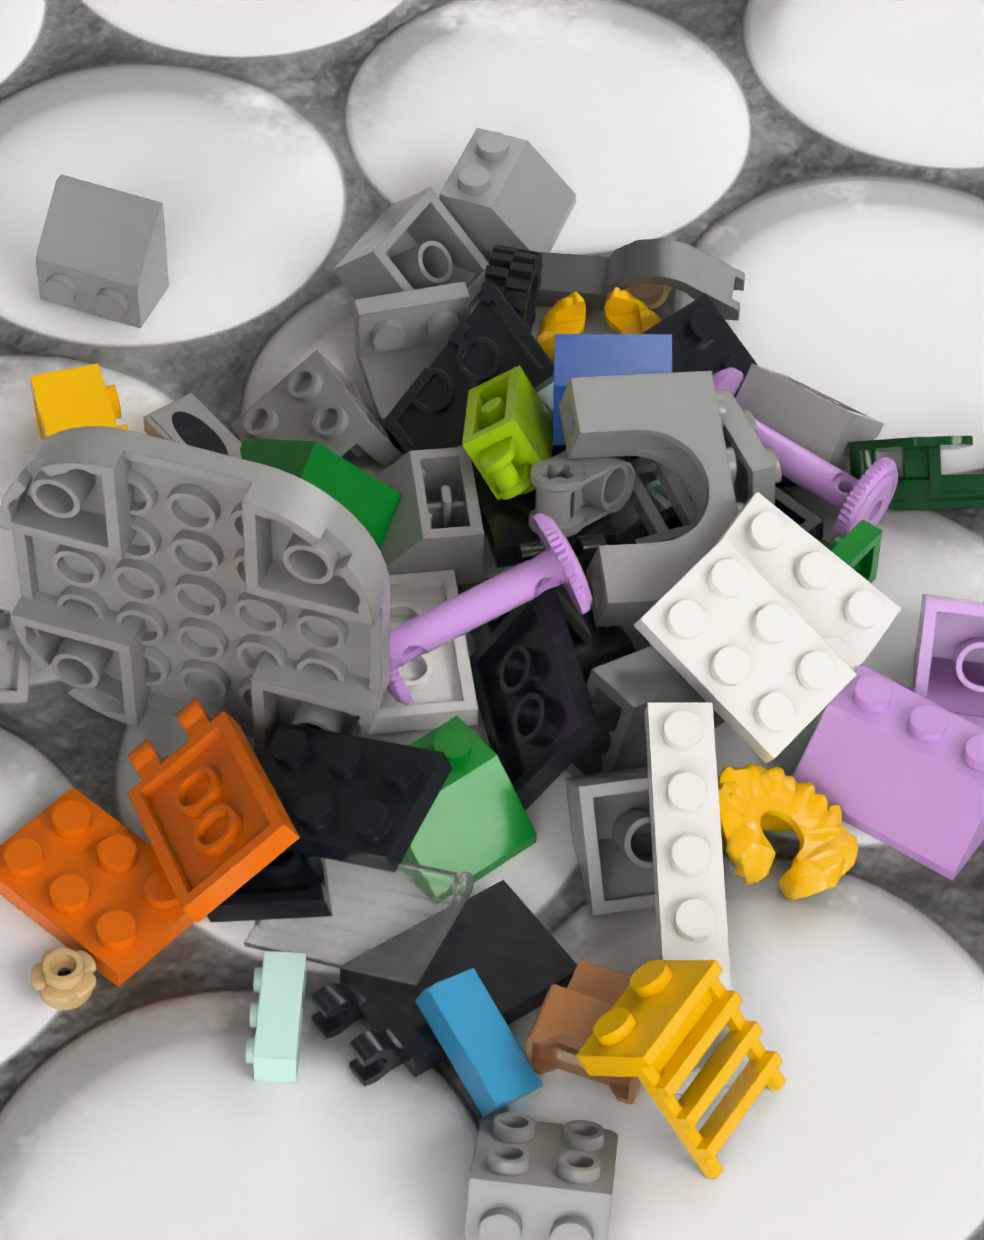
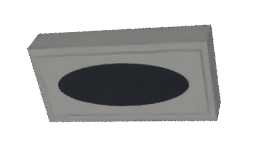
M192 393L143 417L144 431L150 436L171 439L178 443L242 458L240 452L242 443Z

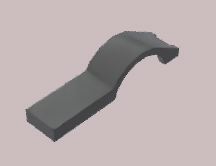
M665 238L636 240L616 249L609 257L540 252L542 254L541 286L538 290L539 300L536 306L552 307L558 300L566 298L573 292H578L585 301L586 309L603 311L607 294L614 290L615 287L623 290L624 288L640 284L667 285L685 292L694 300L706 293L725 320L739 321L740 303L733 300L732 296L733 290L744 291L745 273L687 243Z

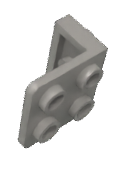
M505 1112L496 1116L482 1118L469 1176L464 1240H608L618 1134L587 1120H573L565 1124L534 1121L530 1116L517 1112Z

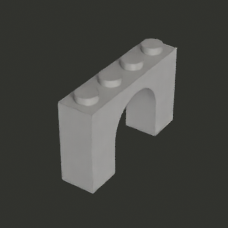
M712 371L570 378L559 403L568 459L638 456L654 460L666 466L681 479L690 493L695 511L694 528L679 538L664 542L598 547L586 570L588 585L593 598L592 609L595 627L634 625L713 548L744 506L741 502L736 503L733 483L737 473L736 456L733 448L726 447L723 428L726 423V403L723 394L716 393Z

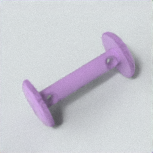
M731 367L713 374L716 393L730 389L733 396L736 397L744 381L742 372ZM755 419L758 437L765 449L771 447L775 451L780 463L782 476L840 510L833 528L832 541L839 535L845 537L862 519L874 526L879 523L892 500L898 483V470L894 460L887 456L881 457L858 480Z
M541 513L532 516L534 526L545 551L533 559L519 563L408 620L400 627L390 630V680L387 690L393 695L396 702L406 705L413 702L410 692L398 670L399 667L405 665L413 658L427 654L519 607L548 589L563 584L570 599L582 615L590 610L593 598L586 576L571 545L550 516Z

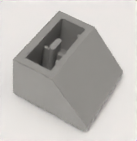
M464 447L409 451L375 477L402 494L380 548L389 575L454 570L457 585L482 583L484 531L471 458Z

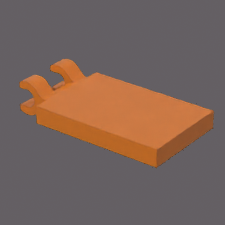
M195 697L176 713L190 740L171 756L167 755L163 759L156 751L152 741L148 738L128 754L129 760L136 769L141 781L131 788L127 794L181 909L196 922H200L300 837L239 723L225 711L211 718L201 702Z

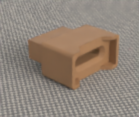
M580 959L567 988L555 984L550 985L526 1039L525 1056L536 1074L542 1075L555 1069H561L609 1085L617 1101L634 1104L642 1084L638 1077L589 1076L576 1057V1054L592 1035L596 1021L612 1009L628 988L632 975Z

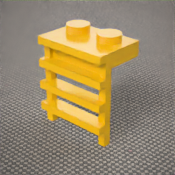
M648 960L647 963L633 973L630 978V985L612 1009L596 1021L592 1035L576 1054V1057L589 1076L638 1077L706 1178L717 1179L724 1168L715 1156L766 1085L769 1090H780L786 1082L778 1069L783 1060L777 1051H766L758 1039L763 1032L757 1021H746L738 1009L743 1000L736 990H726L719 980L718 976L723 969L717 960ZM727 1025L730 1031L677 1101L674 1094L724 1026ZM747 1055L750 1061L698 1131L695 1127L696 1123Z

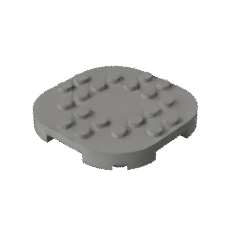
M104 426L70 428L48 436L30 451L6 491L0 505V528L13 531L21 598L14 608L11 617L17 636L30 658L40 670L49 667L50 663H52V669L62 681L70 685L67 691L70 696L107 717L138 727L147 709L177 717L176 713L196 697L211 718L225 711L239 723L245 736L254 739L255 755L264 753L281 723L366 738L386 695L390 680V578L387 565L376 542L358 519L342 504L311 483L280 469L248 461L237 456L225 455L178 443L171 439H162L120 428Z

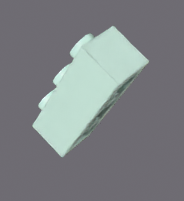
M264 951L263 967H255L253 991L260 993L259 1002H251L250 1028H256L255 1038H247L246 1064H253L254 1081L297 1083L307 981L306 953Z

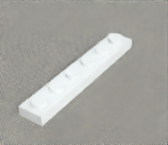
M647 703L644 714L658 958L660 960H717L723 969L718 978L726 990H732L713 703ZM727 1025L724 1026L675 1094H684L730 1031ZM737 1068L719 1093H727L737 1079Z

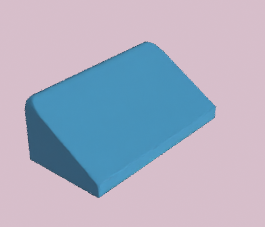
M474 968L431 985L415 1000L483 1118L493 1115L543 1086Z

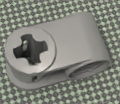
M566 450L548 460L537 462L530 470V481L536 486L535 509L529 515L530 529L537 533L532 516L541 513L550 516L565 537L577 534L582 528L609 513L619 511L625 506L633 492L636 480L634 467L631 463L616 457L568 459Z

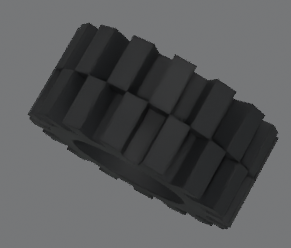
M495 245L493 252L489 256V265L486 266L485 282L482 283L481 293L483 295L490 284L494 282L532 333V323L535 321V309L539 300L538 290L541 286L542 254L536 251Z

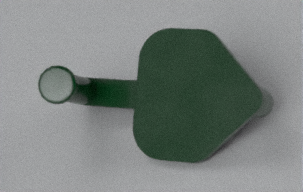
M973 436L908 437L849 442L851 476L858 480L876 462V452H902L903 477H898L896 490L888 506L890 510L984 508V474L941 475L940 450L972 446Z

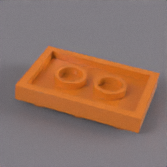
M74 787L69 789L0 845V895L69 949L87 952L94 959L97 967L96 970L117 987H120L195 922L192 917L181 909L153 847Z

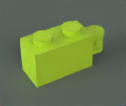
M519 365L469 390L462 446L497 500H507L536 489V486L530 481L531 467L537 462L550 459L552 456L553 418Z

